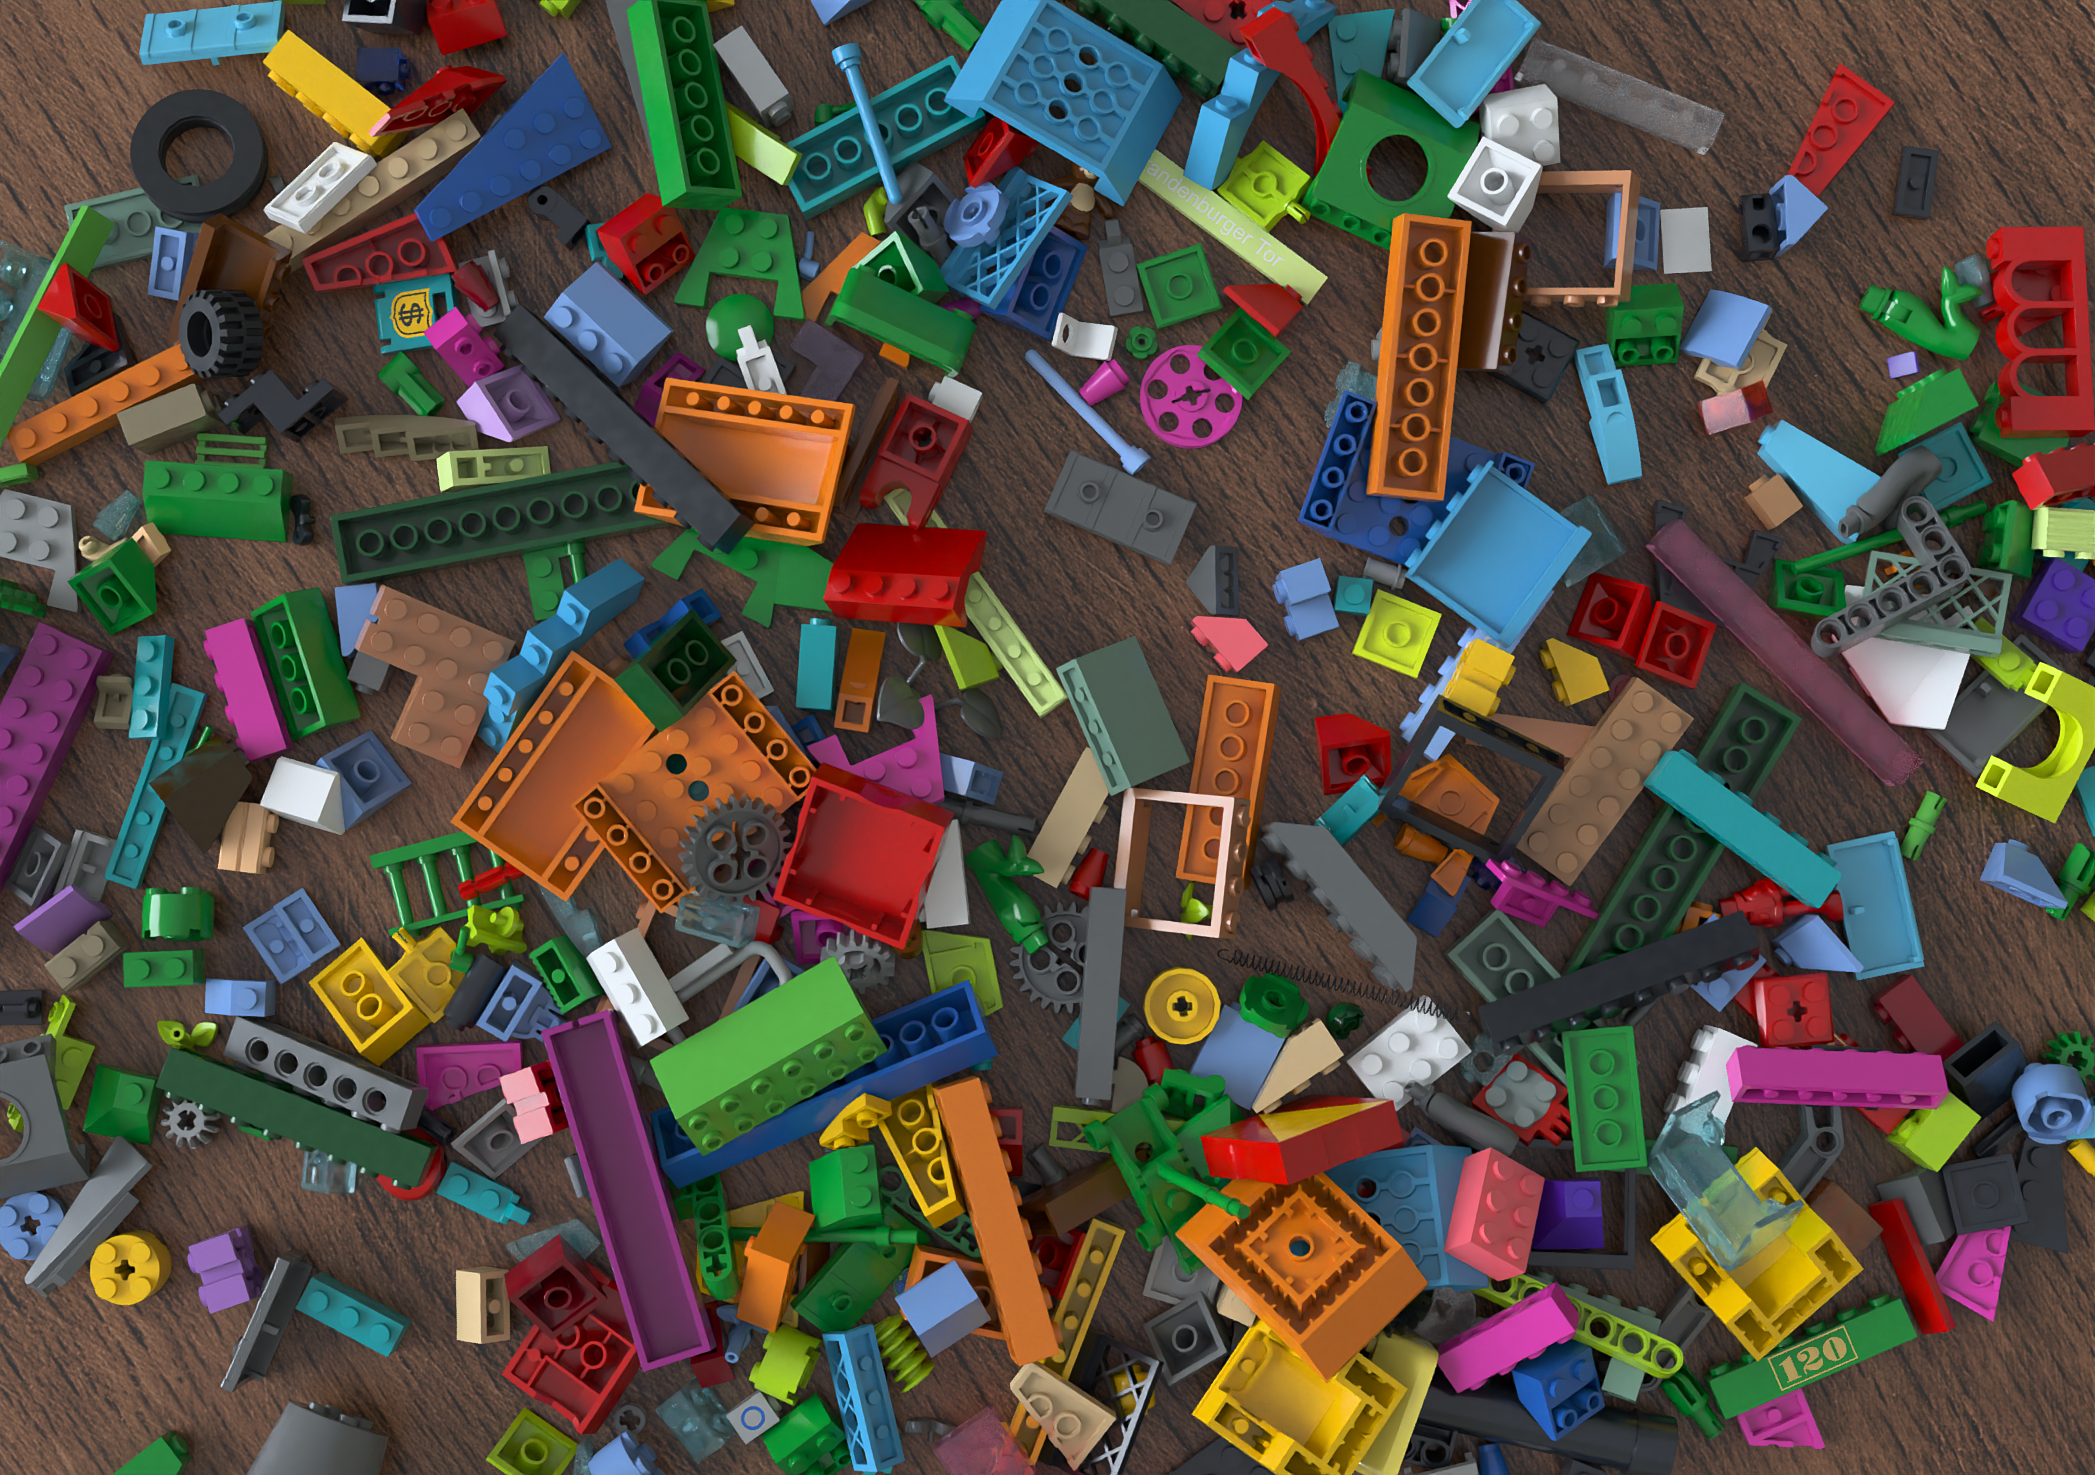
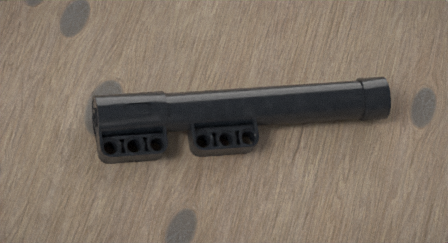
M1235 1320L1232 1321L1230 1326L1231 1336H1229L1230 1354L1223 1357L1222 1368L1250 1328L1249 1326ZM1361 1350L1359 1353L1368 1359L1369 1352ZM1436 1367L1402 1462L1430 1469L1445 1467L1452 1458L1458 1433L1618 1469L1624 1475H1670L1677 1450L1678 1423L1677 1419L1673 1416L1637 1408L1630 1411L1605 1405L1604 1408L1561 1439L1554 1441L1550 1439L1521 1403L1515 1384L1488 1378L1487 1382L1478 1389L1471 1390L1467 1388L1457 1393L1441 1368ZM1431 1444L1443 1446L1438 1451L1427 1450V1447Z

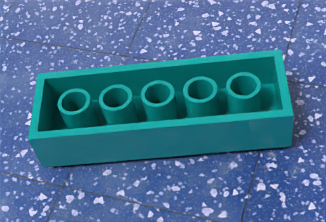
M953 55L869 99L894 173L905 169L913 160L918 162L986 125L985 113L981 107L973 119L944 102L946 95L961 71ZM857 106L787 143L788 146L803 154L787 186L806 221L882 181Z

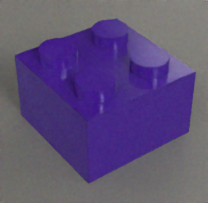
M2057 557L2042 561L2009 620L2067 654L2082 652L2095 630V579Z

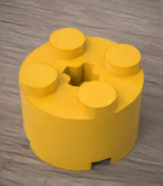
M131 1230L112 1237L96 1248L91 1260L90 1277L95 1292L101 1299L114 1304L131 1305L154 1295L166 1283L171 1273V1256L165 1244L163 1245L155 1235L148 1231ZM127 1263L129 1266H135V1272L132 1273L127 1268Z

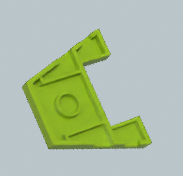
M922 929V951L924 952L932 994L969 979L982 1002L986 1016L1003 1007L989 937ZM911 939L909 940L905 948L911 947Z

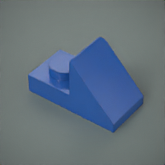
M1467 875L1465 876L1454 898L1449 896L1430 878L1406 921L1436 938L1458 909L1455 906L1472 878Z

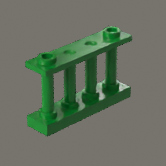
M464 831L369 856L372 869L383 868L384 874L389 875L401 923L399 927L388 929L389 936H393L397 932L404 940L406 939L398 931L401 927H404L412 938L422 936L420 929L468 917L467 909L473 905L489 910L499 908L502 910L504 907L521 910V903L529 901V895L521 894L515 896L511 879H509L508 883L498 887L502 900L482 905L480 896L466 901L467 909L448 913L435 861L438 860L437 854L450 851L451 856H455L461 882L469 879L475 880L468 852H471L470 845L480 842ZM489 849L493 868L499 865L504 867L506 860ZM412 860H417V864L422 865L435 916L415 922L402 873V870L405 869L404 863Z

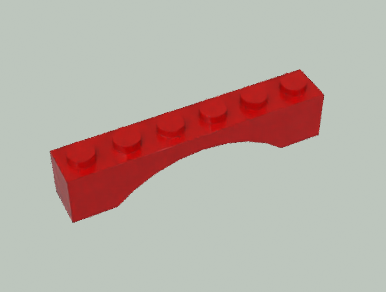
M1272 7L1240 28L1239 31L1253 58L1264 66L1285 74L1298 87L1307 101L1316 132V159L1313 174L1316 177L1340 126V119L1343 118V113L1334 100L1330 101L1326 90L1329 89L1328 83L1319 71H1315L1311 63L1314 60V56L1305 42H1300L1296 34L1299 31V26L1294 17L1289 12L1284 13ZM1366 163L1367 178L1371 187L1374 188L1369 178V175L1372 174V171L1368 163Z

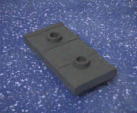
M1071 449L1044 509V513L1170 567L1197 503Z
M2022 633L2012 642L2030 657L2037 666L2042 662L2065 672ZM1984 670L1955 699L1945 729L1926 728L1924 733L1969 774L1977 778L1985 769L1991 755L1997 758L2049 705L2025 694L2023 688H2020L2018 691L2006 688L1987 670Z
M294 1248L277 1257L272 1273L269 1272L262 1283L260 1291L263 1293L256 1304L257 1307L245 1334L238 1339L233 1348L232 1356L234 1358L220 1385L221 1388L234 1392L251 1381L252 1377L257 1381L263 1380L314 1266L310 1261L304 1260L307 1253Z

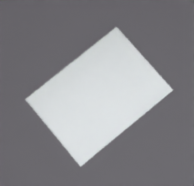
M1708 207L1660 210L1664 274L1712 271Z

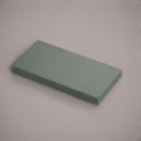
M197 174L174 179L183 185L202 186L201 178ZM141 187L64 205L69 229L82 205L89 206L115 223L91 271L151 258L156 226L196 233L200 232L202 224L180 221L165 214L151 202Z

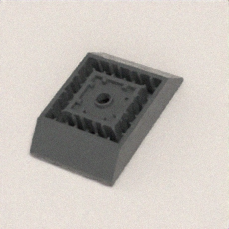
M1281 822L1266 823L1261 826L1260 830L1264 833L1260 837L1261 841L1272 853L1280 852L1286 860L1282 866L1294 880H1303L1308 886L1304 890L1305 894L1316 906L1321 903L1330 913L1326 919L1338 933L1344 930L1349 935L1352 941L1348 945L1361 960L1370 961L1374 965L1370 972L1379 983L1394 990L1399 989L1404 992L1413 988L1417 936L1328 829L1323 826Z

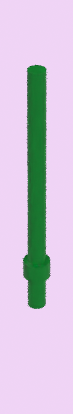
M1981 500L1962 507L1955 505L1942 509L1941 514L1938 515L1945 526L1950 529L1962 525L1964 520L1985 514L1987 506ZM1898 528L1791 562V569L1794 575H1799L1905 539Z
M878 1225L876 1229L847 1228L815 1233L814 1228H810L803 1242L876 1243L877 1247H892L893 1243L919 1244L920 1230L894 1229L891 1225ZM732 1227L734 1241H748L751 1236L757 1237L762 1227Z

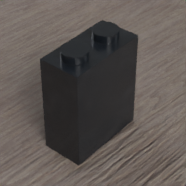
M1996 1021L1942 1063L1951 1093L1981 1117L1977 1124L2012 1097V1088L2017 1079L2024 1074V1069L2027 1066L2020 1044Z

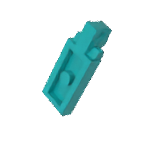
M454 1160L451 1161L436 1192L497 1223L500 1222L508 1225L511 1219L525 1226L529 1223L534 1210L518 1203L521 1196L515 1193L516 1190Z

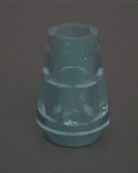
M1980 253L1966 257L1953 264L1960 284H1972L1984 291L1983 295L1971 300L1974 307H1979L1994 300L1987 261L1982 260Z
M125 489L122 494L95 515L97 520L93 523V526L115 542L119 536L124 537L142 501Z

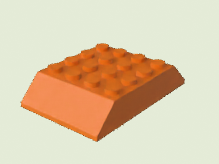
M666 378L654 427L755 522L744 536L801 546L824 543L856 406L849 403ZM640 484L634 512L683 526L674 518L677 511L673 507L665 508L651 495L655 490L649 484L646 487Z
M572 650L453 817L451 823L567 902L605 849L603 844L570 805L650 741L659 731L613 678Z

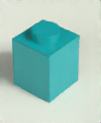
M1338 576L1335 579L1332 601L1335 614L1366 617L1370 612L1373 579Z

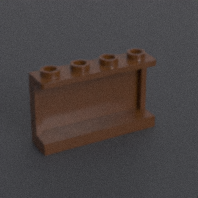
M221 213L204 221L166 341L174 345L180 343L179 317H181V309L183 304H186L188 296L193 295V292L197 290H238L246 292L247 297H251L254 300V305L258 307L265 341L272 330V324L269 323L272 313L277 310L282 300V295L279 294L281 286L289 277L292 269L289 261L293 251ZM263 353L261 354V357L258 358L257 367L261 363Z
M1471 232L1457 371L1499 372L1503 375H1513L1514 365L1518 360V334L1523 324L1521 312L1523 298L1527 293L1528 263L1532 258L1531 240L1517 232Z

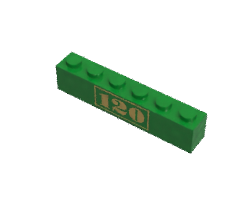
M1881 1292L1867 1299L1868 1304L1859 1308L1849 1306L1837 1311V1317L1824 1322L1823 1319L1813 1321L1804 1326L1805 1331L1794 1336L1790 1333L1758 1362L1746 1350L1741 1353V1359L1732 1363L1722 1361L1709 1367L1710 1372L1702 1375L1718 1414L1725 1420L1916 1338L1917 1335L1901 1298L1893 1294L1888 1295L1887 1292Z

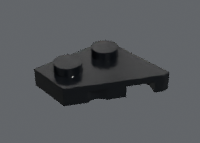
M114 312L112 313L120 349L113 352L85 342L80 353L74 356L64 367V373L72 397L135 366L122 319Z

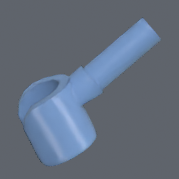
M811 231L806 232L805 251L799 263L800 276L809 281H813L818 276L821 265L811 260L815 233Z

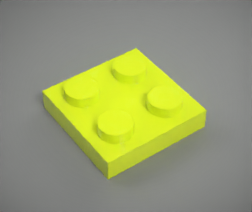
M1377 589L1370 605V612L1365 618L1352 654L1416 679L1442 614Z

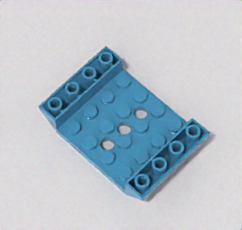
M1002 0L946 95L944 102L973 119L981 107L1100 177L1094 190L1124 206L1183 96L1163 64L1057 1ZM1089 53L1094 57L1095 64H1084L1080 60L1079 54ZM1064 80H1075L1080 86V91H1069L1064 85ZM1049 107H1060L1065 113V118H1054L1049 112Z
M1424 1145L1378 1151L1324 1171L1368 1215H1376L1380 1218V1226L1404 1248L1428 1282V1286L1424 1290L1451 1287L1454 1292L1489 1288L1488 1276L1444 1252L1464 1158L1472 1155L1471 1147ZM1367 1180L1375 1182L1377 1189L1372 1197L1362 1198L1358 1195V1187L1362 1182ZM1296 1241L1290 1246V1251L1296 1256H1304L1310 1251V1246L1305 1241Z

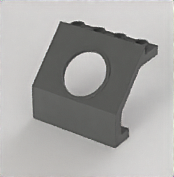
M52 1034L0 1045V1097L11 1102L19 1110L25 1128L24 1137L19 1148L12 1155L0 1159V1199L90 1179L91 1150L86 1143L74 1146L55 1079L57 1041Z

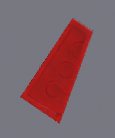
M1839 63L1787 175H1793L1819 198L1893 108L1895 102Z

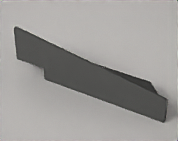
M123 1136L116 1137L24 1277L26 1284L45 1298L57 1285L62 1287L73 1277L95 1252L96 1248L106 1240L140 1202L138 1194L132 1188L151 1169L153 1164L147 1155Z

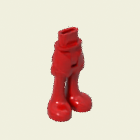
M1770 878L1757 880L1753 886L1740 892H1733V897L1718 900L1722 917L1743 910L1750 926H1764L1768 929L1781 926L1783 919L1809 913L1825 914L1828 920L1833 923L1843 921L1844 919L1842 899L1838 890L1832 891L1818 909L1808 907L1799 900L1783 902V898L1791 894L1774 883Z

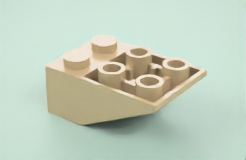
M1313 1017L1301 1025L1298 1030L1291 1032L1289 1037L1285 1038L1251 1106L1256 1114L1261 1110L1265 1114L1273 1111L1283 1103L1280 1099L1282 1096L1290 1091L1294 1095L1298 1094L1312 1084L1309 1078L1318 1072L1324 1076L1340 1065L1338 1059L1344 1056V1054L1320 1019Z

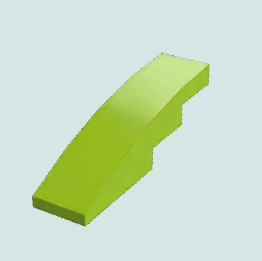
M725 100L735 155L779 184L788 185L803 154L780 141L778 135L758 124L757 119Z

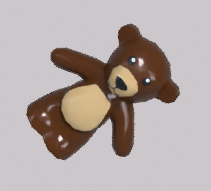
M1071 161L1072 175L1047 181L1049 184L1067 190L1073 196L1053 226L1074 239L1088 240L1091 233V212L1094 204H1096L1100 213L1106 219H1112L1115 212L1109 199L1094 190L1100 177Z

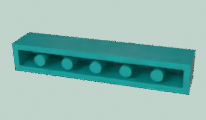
M1682 749L1679 752L1666 751L1643 785L1803 904L1819 909L1843 876L1842 873L1834 868L1837 863L1822 852H1818L1816 855L1807 848L1809 842L1793 831L1788 834L1779 827L1781 821L1766 811H1763L1761 814L1751 807L1754 802L1748 796L1738 790L1733 793L1724 787L1726 781L1720 775L1711 770H1708L1707 773L1696 766L1698 760L1687 751Z

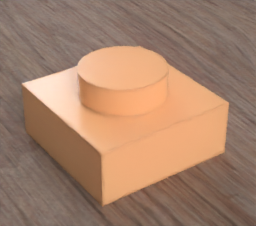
M153 522L142 526L131 537L154 564V567L172 551L165 537L158 531Z

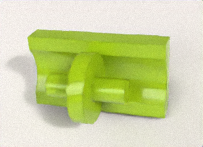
M476 905L467 909L469 922L464 926L469 927L470 930L466 945L475 947L482 942L488 944V948L492 953L501 956L507 951L522 954L527 950V945L522 938L524 923L523 920L519 919V913L515 908L504 907L499 913Z

